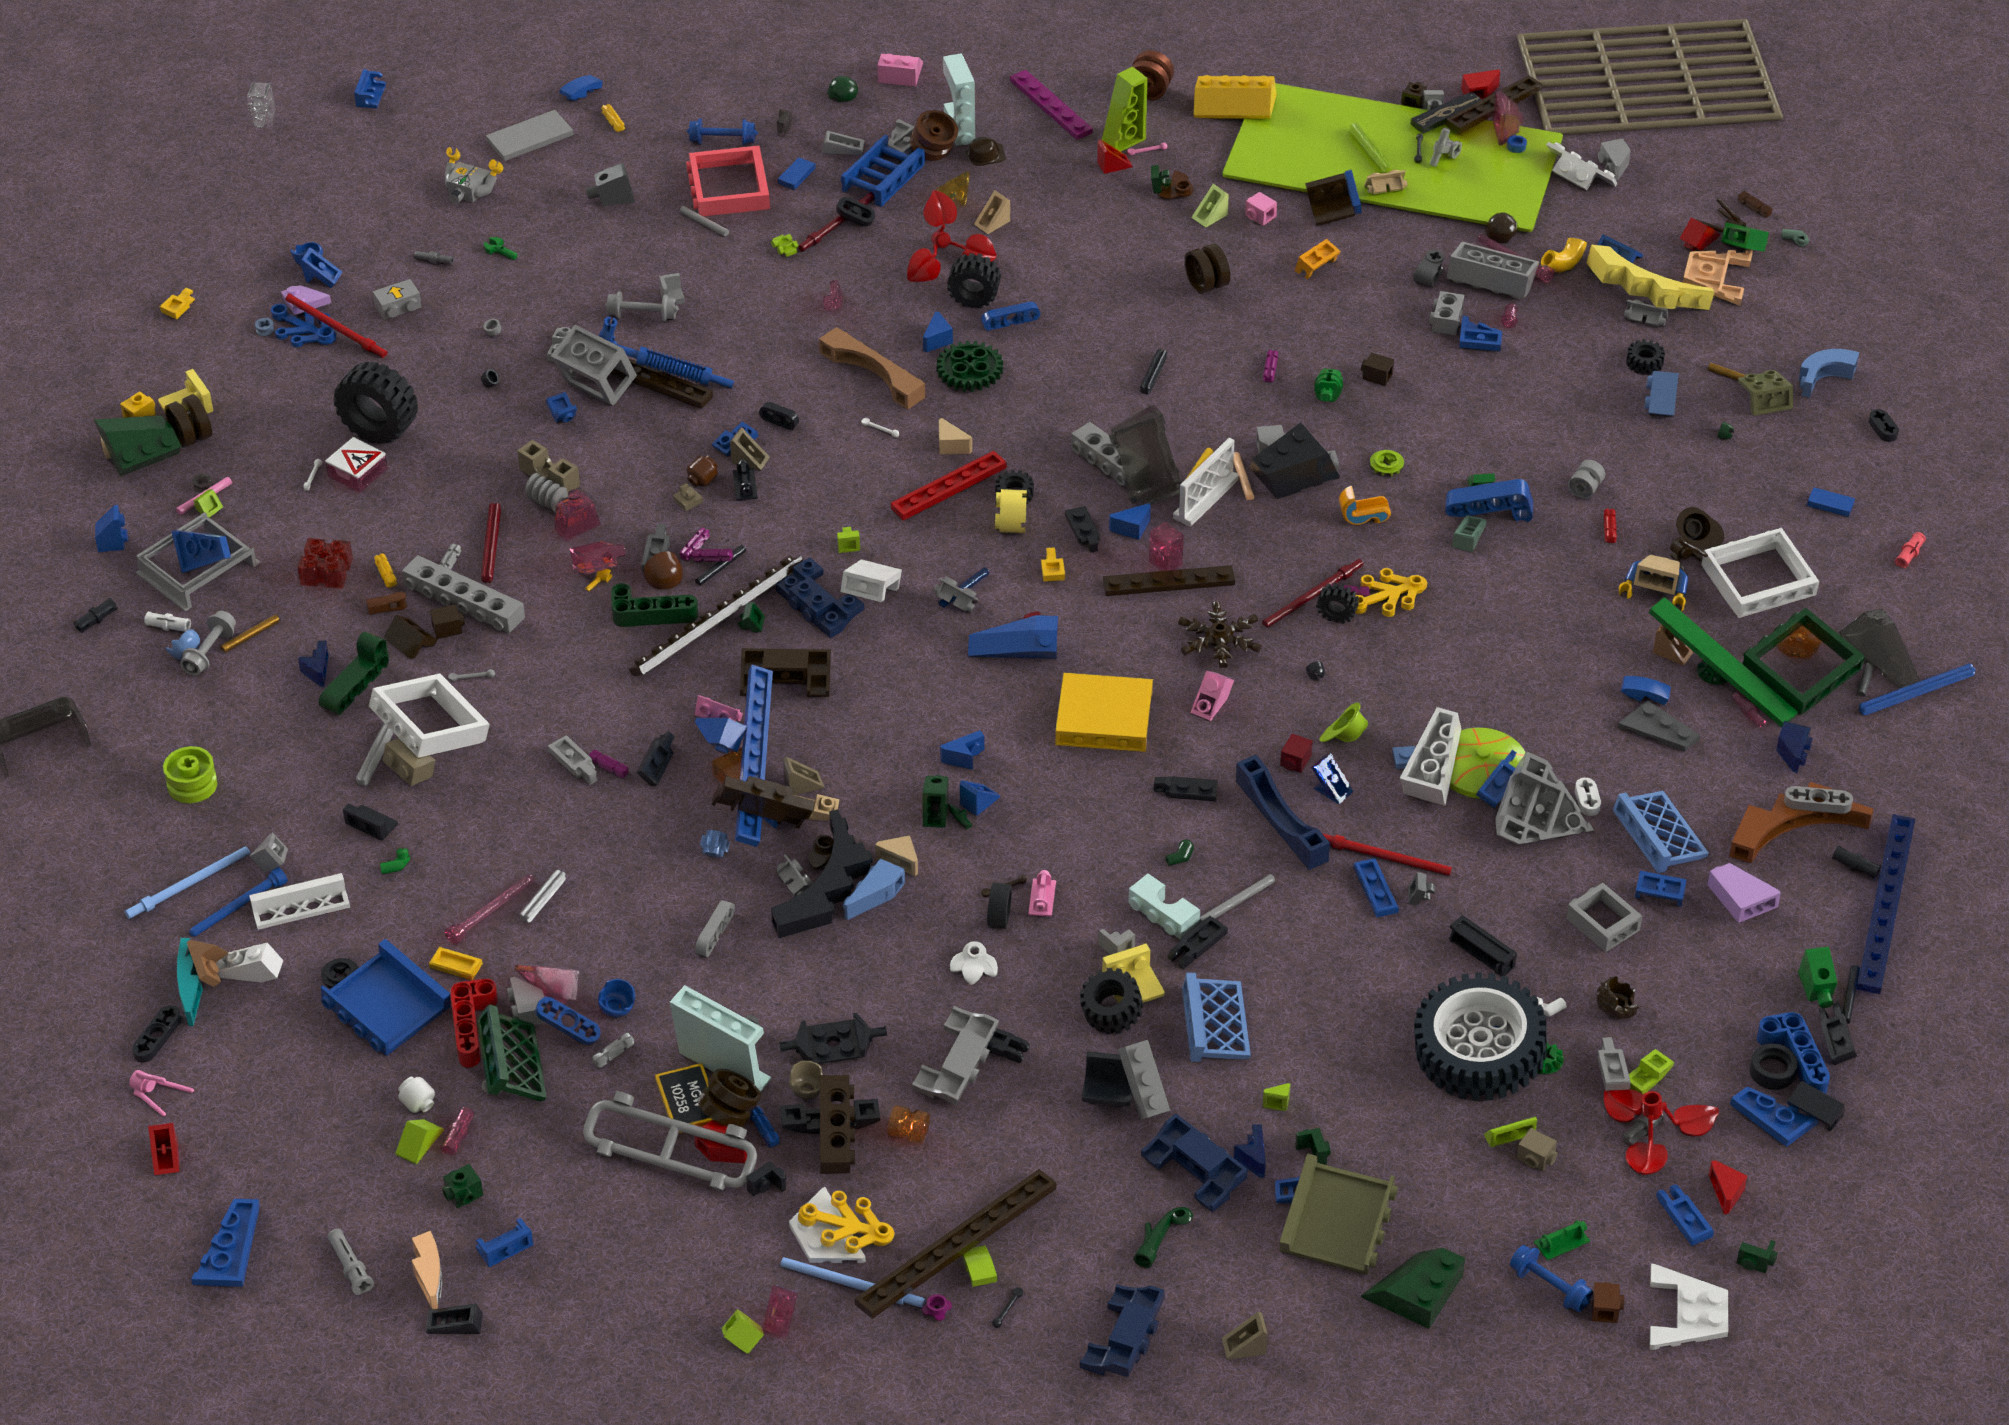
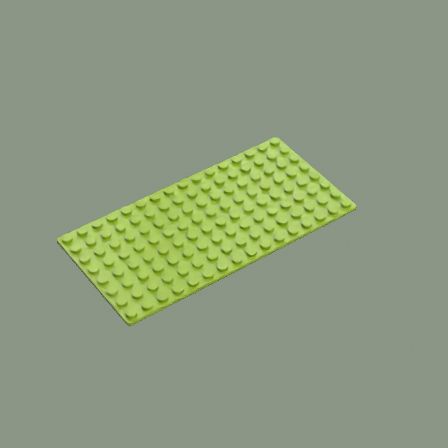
M1275 83L1277 96L1271 118L1244 119L1223 170V177L1307 192L1305 183L1345 173V171L1352 169L1360 202L1487 225L1489 219L1494 214L1505 212L1514 217L1517 222L1518 231L1532 232L1557 158L1555 153L1549 151L1547 143L1554 144L1557 142L1561 144L1563 134L1488 120L1461 134L1445 126L1446 124L1422 134L1410 123L1411 118L1427 112L1426 109ZM1355 122L1360 124L1393 165V170H1406L1403 180H1407V187L1404 190L1390 192L1387 185L1386 193L1374 195L1368 193L1367 187H1364L1367 176L1373 173L1383 174V171L1349 131L1350 124ZM1447 128L1450 130L1449 139L1462 143L1461 152L1455 159L1449 157L1447 153H1442L1436 167L1431 166L1430 161L1434 153V144L1438 141L1442 129ZM1417 134L1424 136L1421 141V163L1414 161V157L1417 155ZM1513 135L1524 137L1527 140L1526 150L1521 153L1509 151L1507 149V139Z

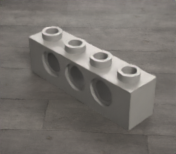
M1091 422L1072 433L1071 448L1073 451L1085 457L1090 464H1095L1104 474L1113 477L1119 485H1124L1131 490L1148 479L1149 463Z

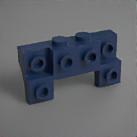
M809 557L793 567V574L776 583V591L789 602L794 610L800 611L806 621H811L829 638H832L841 633L856 615L865 610L864 603L851 594H847L838 600L815 582L816 579L824 575V569Z
M1177 1113L1165 1121L1158 1134L1141 1150V1156L1158 1170L1173 1159L1204 1183L1195 1192L1194 1198L1211 1212H1214L1230 1199V1192L1247 1179L1248 1169L1231 1157L1223 1147L1217 1146L1205 1133L1198 1131Z
M1116 1284L1115 1292L1111 1300L1108 1301L1107 1309L1121 1314L1109 1337L1108 1346L1089 1342L1085 1356L1080 1361V1368L1103 1376L1106 1371L1128 1378L1134 1364L1138 1363L1141 1355H1146L1150 1341L1148 1339L1150 1335L1154 1336L1157 1331L1159 1321L1155 1320L1164 1301L1165 1290L1151 1285L1134 1288Z

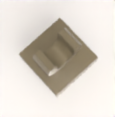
M687 483L680 486V492L673 495V500L684 511L703 503V497L691 486L688 487Z

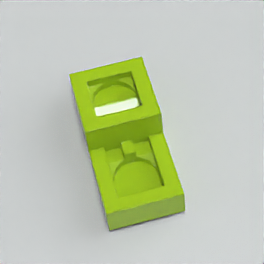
M1653 1050L1640 1060L1638 1068L1629 1073L1630 1089L1641 1094L1648 1092L1669 1072L1674 1062L1658 1050Z
M985 1245L974 1247L962 1255L972 1287L997 1282L995 1267Z

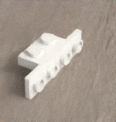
M1557 142L1554 144L1547 143L1549 151L1560 156L1552 170L1556 175L1584 190L1589 188L1595 177L1614 186L1617 185V181L1614 178L1615 175L1610 171H1601L1598 169V165L1588 160V162L1581 160L1582 157L1573 151L1571 153L1565 151V147Z

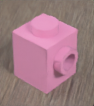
M1258 192L1246 201L1245 215L1250 220H1254L1263 226L1277 215V202L1261 192Z

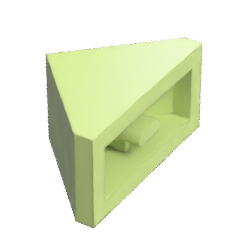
M1212 184L1192 218L1204 227H1208L1227 216L1229 194L1215 184Z

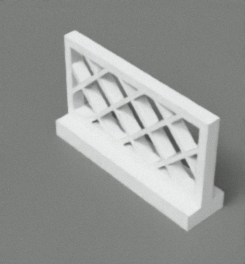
M1228 438L1180 484V506L1173 513V519L1191 527L1239 480V474L1233 472V439Z

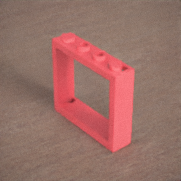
M760 146L689 153V161H686L687 173H690L688 174L689 185H693L690 186L693 208L698 209V214L711 216L770 209L769 191ZM753 163L759 192L703 198L698 169Z

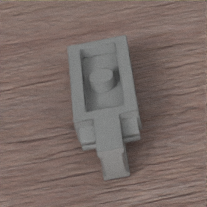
M567 735L547 746L548 752L577 778L582 776L589 785L598 781L592 758Z
M1612 1037L1602 1038V1050H1598L1597 1058L1605 1090L1630 1089L1631 1083L1623 1050L1614 1048Z

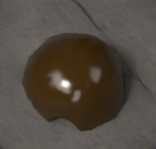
M1496 213L1487 223L1486 236L1495 243H1508L1516 235L1517 222L1508 213Z

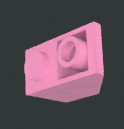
M1206 671L1190 713L1211 721L1228 699L1234 680L1215 672Z

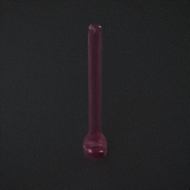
M1483 234L1477 237L1479 242L1493 250L1523 257ZM1538 265L1536 276L1542 282L1549 283L1554 277V269L1547 265Z
M528 874L463 923L449 926L445 929L446 938L455 945L464 940L466 931L534 881L533 875Z

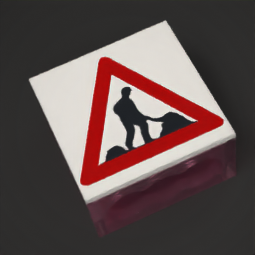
M354 437L325 460L329 478L359 493L388 470L386 453Z

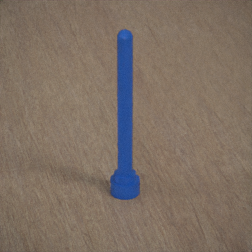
M280 867L271 870L265 881L189 930V934L195 937L248 903L250 901L249 895L265 892L271 887L283 886L288 882L285 873Z

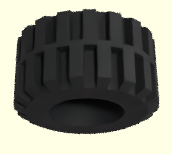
M969 253V256L964 254L961 258L958 257L955 263L952 264L947 282V290L950 292L951 298H955V302H960L965 307L967 305L971 308H983V305H990V302H993L997 296L1001 280L1000 269L996 267L997 264L994 261L991 262L987 256L986 258L982 257V254L974 255V253ZM968 279L976 280V281H978L979 283H977V282H972V281H970V280H968Z
M1107 968L1105 972L1099 970L1095 976L1091 974L1088 977L1089 982L1085 981L1082 985L1083 989L1080 990V1003L1089 1025L1092 1028L1095 1026L1099 1032H1102L1104 1029L1106 1034L1110 1035L1112 1031L1120 1034L1122 1029L1126 1031L1131 1029L1130 1025H1135L1138 1022L1137 1017H1141V1008H1143L1142 996L1135 978H1131L1130 973L1127 971L1123 974L1122 969L1118 968L1116 971H1113L1112 968ZM1118 995L1123 997L1121 1002L1115 1006L1104 1007L1100 1005L1109 996Z

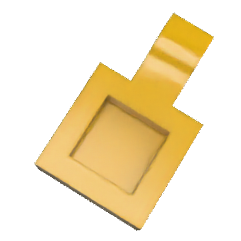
M185 288L180 295H171L160 306L161 313L178 319L190 308L189 305L195 300V298L190 296L193 290Z
M1055 547L1046 548V559L1041 560L1043 582L1065 580L1063 558L1056 559Z

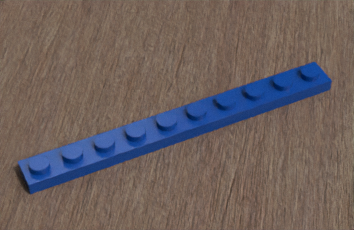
M751 665L748 671L744 725L747 728L743 736L740 780L746 781L748 776L765 780L773 671ZM737 809L735 841L757 847L760 843L762 817Z

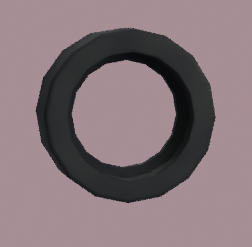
M992 883L987 911V925L989 927L1007 928L1012 900L1011 884Z
M1772 1043L1765 1044L1757 1048L1752 1055L1750 1075L1759 1086L1766 1089H1784L1791 1085L1796 1078L1798 1060L1795 1054L1785 1046ZM1766 1059H1776L1783 1062L1788 1067V1071L1781 1074H1772L1761 1068L1759 1063Z

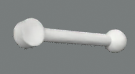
M868 418L861 420L864 426L868 425L891 434L894 438L899 436L898 430L887 429L870 422Z
M320 459L314 461L315 466L308 481L304 483L305 491H309L310 484L318 467L322 465Z

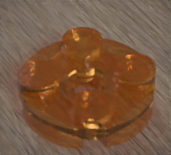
M1801 626L1778 644V650L1792 657L1809 659L1820 649L1821 640L1804 626Z

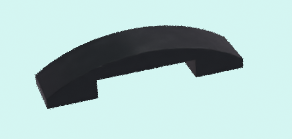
M878 1099L853 1100L855 1121H850V1128L857 1130L880 1121ZM805 1104L780 1106L782 1128L800 1133L820 1134V1109L805 1110ZM834 1123V1124H832V1125H834V1126H841L842 1124H841V1123Z

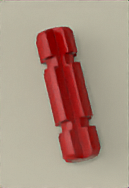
M1608 508L1604 510L1603 515L1605 542L1615 543L1617 538L1616 511L1614 509L1609 510Z

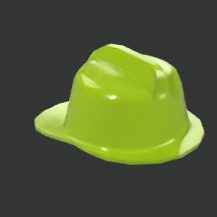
M1356 702L1350 705L1325 730L1319 740L1326 742L1336 737L1344 742H1350L1359 738L1368 726V721L1359 712L1360 703Z

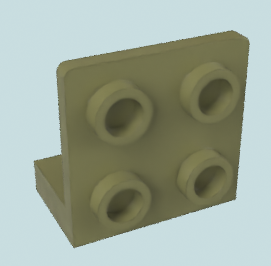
M1767 370L1762 374L1751 373L1746 374L1745 377L1738 378V383L1750 393L1752 415L1793 409V385L1777 371Z

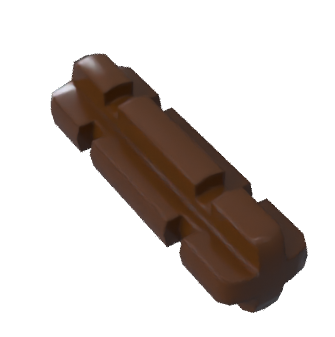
M1746 191L1739 193L1737 200L1742 204L1746 203L1745 206L1757 213L1760 212V215L1765 218L1772 214V207L1752 195L1750 197V194Z

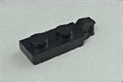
M1086 506L1065 510V517L1078 543H1081V545L1086 544L1090 553L1098 551L1099 532Z
M669 731L652 741L636 772L650 786H656L659 783L674 753L670 745L675 736Z
M1175 776L1155 777L1153 789L1154 792H1165V795L1170 796V798L1216 802L1218 780Z

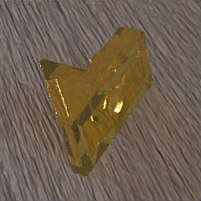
M966 171L939 186L936 190L946 194L951 200L956 197L963 206H966L970 173Z

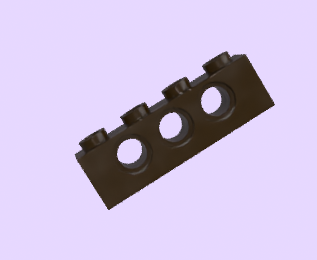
M820 1075V1174L850 1173V1165H855V1150H850V1143H855V1128H850V1121H855V1107L850 1106V1099H854V1084L849 1085V1075ZM834 1101H840V1102H842V1103H841V1104H833L832 1102H834ZM834 1123H841L842 1125H841V1126H834V1125H832V1124H834ZM837 1144H838V1145H841V1146H843V1147H841V1148H834L833 1145H837Z

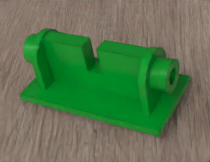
M1576 1220L1574 1224L1549 1235H1542V1238L1535 1240L1534 1244L1548 1261L1589 1243L1590 1239L1584 1233L1587 1230V1225L1584 1221Z

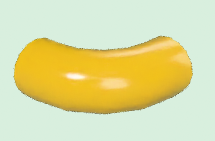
M1568 238L1561 252L1554 250L1545 252L1541 259V266L1548 271L1558 273L1572 269L1581 260L1587 242L1577 238Z

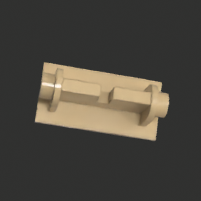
M1392 170L1383 174L1373 173L1367 176L1364 187H1367L1368 193H1372V195L1386 193L1387 185L1390 192L1404 190L1407 187V180H1403L1406 170Z

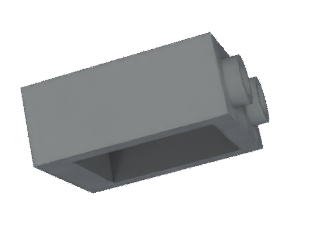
M1601 883L1595 888H1590L1586 894L1578 899H1573L1569 903L1567 920L1603 951L1607 952L1640 931L1642 915L1608 886ZM1599 901H1602L1622 918L1606 930L1584 912Z

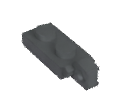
M657 524L655 534L648 535L641 564L642 572H644L645 565L652 556L669 550L670 535H666V524Z

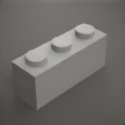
M1148 1040L1118 1049L1140 1119L1170 1111Z

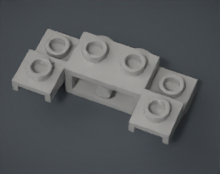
M954 1006L943 1029L958 1037L943 1063L941 1071L922 1065L911 1088L931 1098L937 1096L956 1105L969 1082H975L980 1071L976 1069L979 1063H985L990 1052L987 1046L998 1027L999 1020L987 1014L972 1013Z

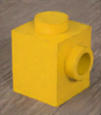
M140 391L120 403L123 418L156 415L155 402L151 397H147Z

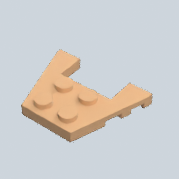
M1746 249L1745 253H1736V250H1728L1727 253L1716 254V251L1690 252L1683 283L1712 288L1715 291L1714 296L1741 306L1744 288L1725 285L1724 280L1728 264L1750 267L1753 250Z

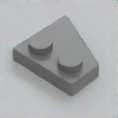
M898 119L887 146L906 154L912 152L910 135L914 126Z

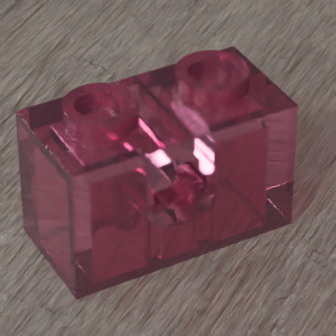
M1167 522L1153 528L1150 531L1149 563L1160 571L1176 570L1183 565L1184 535Z

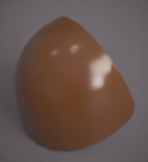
M664 551L655 554L647 561L644 568V577L648 584L656 589H671L682 581L683 569L674 553Z

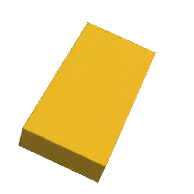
M439 947L429 962V968L473 980L483 963L482 959Z

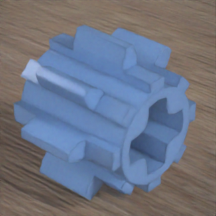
M707 830L706 835H702L700 846L703 848L702 853L712 857H723L724 852L728 853L730 845L727 839L728 835L721 831Z

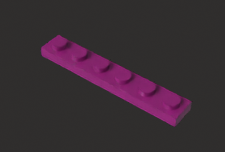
M1027 70L1010 76V82L1076 140L1093 133V128Z

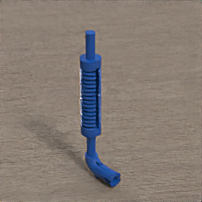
M611 317L604 319L599 337L623 348L627 356L637 359V365H646L647 368L650 366V369L654 368L657 371H665L666 374L669 372V375L673 374L676 377H684L685 380L688 378V381H695V383L699 381V384L708 386V383L712 382L732 388L734 380L711 374L713 368L699 366V364L695 365L694 362L691 364L690 361L680 360V358L676 359L675 356L672 358L671 355L661 354V352L657 353V351L653 352V350L650 351L649 348L643 346L638 351L617 344V341L614 340L615 336H613L617 320L613 318L610 324Z

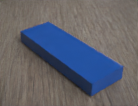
M1376 858L1353 863L1355 873L1376 918L1399 913L1398 905Z

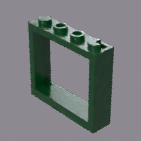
M1804 608L1799 613L1795 612L1785 624H1779L1769 636L1765 635L1756 646L1749 647L1743 654L1742 664L1798 711L1799 715H1802L1862 669L1865 655L1809 609ZM1801 626H1804L1845 660V662L1803 694L1759 659Z

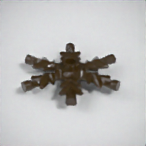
M1213 601V611L1207 612L1211 617L1209 621L1213 623L1210 627H1207L1205 622L1201 624L1196 618L1190 621L1181 616L1178 621V625L1188 626L1186 631H1197L1196 634L1206 633V637H1196L1197 640L1187 641L1190 645L1181 648L1184 656L1190 654L1193 650L1199 653L1203 646L1207 649L1208 644L1211 643L1214 646L1212 651H1216L1213 659L1219 658V667L1227 668V658H1232V655L1228 652L1231 649L1226 646L1228 643H1233L1235 648L1239 645L1243 651H1247V648H1250L1254 652L1259 653L1261 650V644L1251 643L1254 640L1253 638H1243L1244 635H1233V632H1243L1242 629H1251L1252 626L1250 624L1258 622L1257 615L1252 614L1244 620L1240 616L1236 623L1232 620L1231 626H1228L1224 623L1227 618H1223L1227 611H1221L1219 601Z

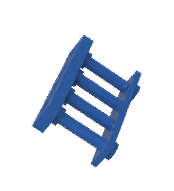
M884 135L842 174V191L846 192L852 185L874 193L875 205L882 207L925 165L924 150L917 148L908 155L888 147V136ZM887 154L903 162L897 165L881 157ZM875 164L893 172L885 175L870 168ZM866 175L881 181V183L876 186L860 178Z

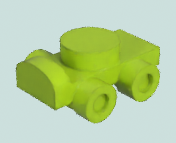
M790 234L775 237L771 241L772 247H777L780 255L784 254L788 257L797 253L798 243L796 240L792 241Z

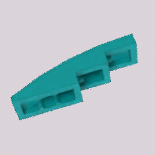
M181 938L177 956V981L187 1023L189 1026H194L203 988L187 945L190 938Z

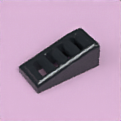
M477 1303L428 1310L426 1333L480 1334L483 1313ZM437 1317H441V1325H436ZM448 1317H451V1323L447 1324ZM458 1317H462L461 1322H458Z

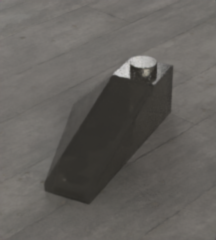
M1884 609L1864 612L1839 632L1841 637L1865 655L1866 663L1876 665L1882 670V675L1897 687L1903 688L1921 681L1895 623Z

